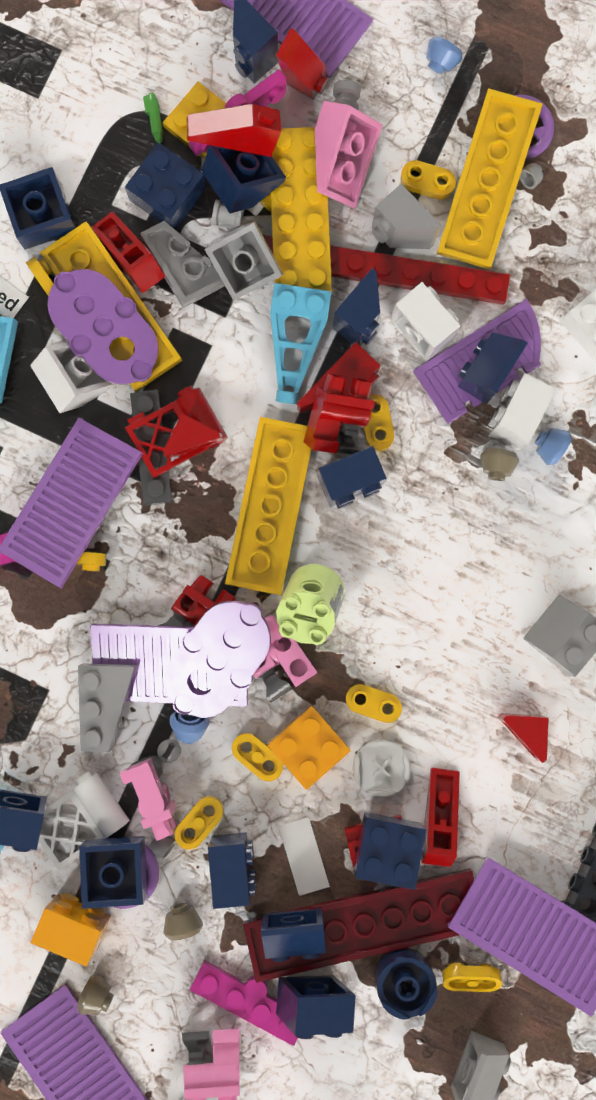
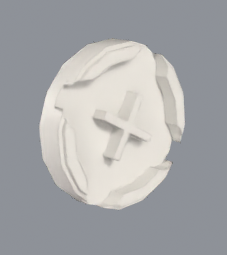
M379 738L368 741L359 748L354 757L352 769L355 781L363 791L373 797L386 798L394 796L406 785L410 777L411 766L408 755L400 745L391 740Z

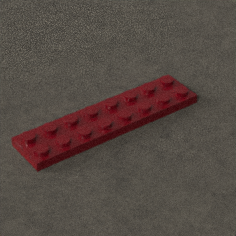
M471 868L417 880L415 890L391 886L288 910L297 911L322 908L326 953H321L319 957L314 959H304L302 955L290 956L289 960L282 962L272 961V958L265 959L261 935L262 917L243 921L255 982L267 981L459 936L458 933L448 928V923L452 920L474 881Z

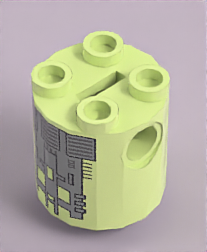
M308 564L298 568L292 574L276 611L279 632L283 637L300 643L319 645L331 634L345 597L344 584L335 571L321 564Z

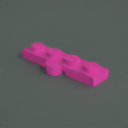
M278 69L244 95L241 93L234 95L228 100L225 108L249 104L265 107L270 103L275 104L279 102L286 93L285 75ZM189 141L190 148L196 156L203 152H208L210 145Z
M206 960L203 961L190 986V991L290 1045H295L298 1038L277 1016V999L267 994L266 981L256 983L255 977L251 976L243 983L236 976Z

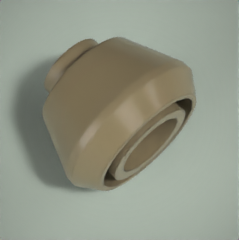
M487 448L480 454L483 472L488 474V479L494 481H505V477H510L519 463L517 454L506 449Z
M180 903L170 907L171 911L166 914L163 934L169 940L190 938L201 931L203 921L194 907H188L187 903Z
M100 974L90 976L80 995L76 1008L81 1015H99L101 1010L107 1012L114 994L110 993L111 985Z

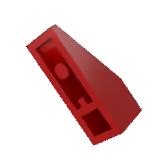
M290 28L276 54V58L281 72L286 77V84L314 100L318 93H323L328 84L327 69L325 64L301 36Z
M249 104L187 116V141L272 157L282 132L280 110L266 106Z
M113 211L91 227L101 243L142 293L165 277L151 252Z
M355 342L298 401L297 410L302 413L312 409L317 397L315 395L317 386L324 387L328 373L338 374L347 378L344 391L350 392L353 378L368 380L371 382L372 387L380 377L377 373L381 365Z
M439 768L430 769L424 819L426 834L421 863L451 867L457 857L460 771Z

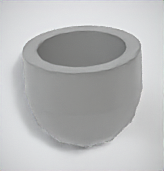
M530 163L522 169L519 180L524 187L534 189L542 181L544 173L542 172L541 165Z
M174 739L162 741L157 749L159 759L165 763L176 761L181 754L180 744ZM169 744H171L174 748L166 759L163 757V754L166 752Z
M170 836L158 841L152 840L150 848L153 854L162 861L173 849L176 841Z

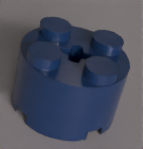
M403 948L387 952L379 960L375 969V985L383 1008L392 1016L403 1020L426 1014L432 1008L437 998L436 978L426 957L415 949Z

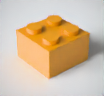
M312 704L268 741V747L306 790L351 751L349 746Z
M68 893L57 894L45 907L30 943L87 967L99 947L111 915L106 914V910L103 908L82 909V903L78 902L79 899L74 895Z

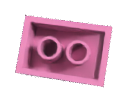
M323 101L315 127L317 192L356 209L383 126L382 124L350 105Z

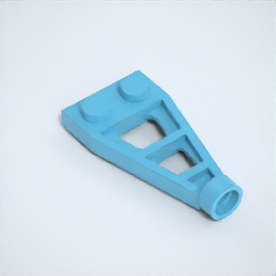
M274 283L270 315L278 383L275 399L277 402L287 404L298 403L299 389L328 320L331 291ZM289 316L304 317L311 322L307 338L301 343L291 342L286 337L284 323ZM286 348L300 349L303 352L301 365L297 371H288L284 367V350ZM285 386H291L294 389V392L283 390V388Z

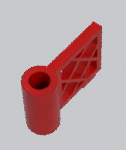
M186 387L178 393L179 398L176 401L147 416H144L143 412L127 420L129 425L125 427V430L135 448L143 453L141 458L153 479L198 454L220 445L228 439L227 434L200 388ZM172 410L178 420L181 414H184L223 435L224 441L179 455L173 461H171V458H168L167 463L156 470L150 461L153 449L161 452L164 450L163 447L154 445L158 430L170 434L173 432V429L160 426L162 416ZM158 418L157 424L150 423ZM142 426L155 429L151 444L139 441L134 431ZM142 446L149 448L148 455Z

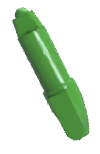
M150 92L148 95L143 96L145 113L150 118L152 136L155 138L156 143L161 144L163 142L160 106L155 94Z

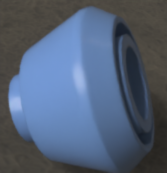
M435 36L428 43L426 59L429 61L428 67L441 75L443 71L450 72L462 61V51L448 40Z
M551 428L549 431L544 429L534 443L538 446L536 452L546 465H555L568 449L572 437L569 431Z
M175 711L171 714L169 722L175 737L185 744H192L202 738L210 721L209 717L201 718L181 715Z

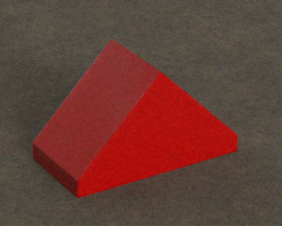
M181 414L163 452L165 457L173 458L224 441V438L218 431Z
M501 713L498 716L501 722L537 761L543 764L547 760L548 717Z

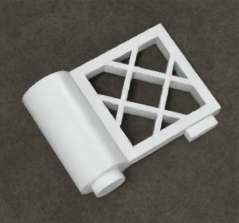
M89 771L74 781L77 787L47 808L45 806L43 817L55 819L53 834L43 832L41 829L39 843L58 871L80 856L79 849L76 851V847L85 841L78 839L80 825L89 826L97 836L94 839H105L130 821L98 773L91 775ZM70 798L77 807L76 818L62 815L63 803ZM57 808L56 814L50 813L51 811ZM60 821L75 824L73 838L58 835ZM57 841L72 844L70 855L64 860L61 859L56 851Z

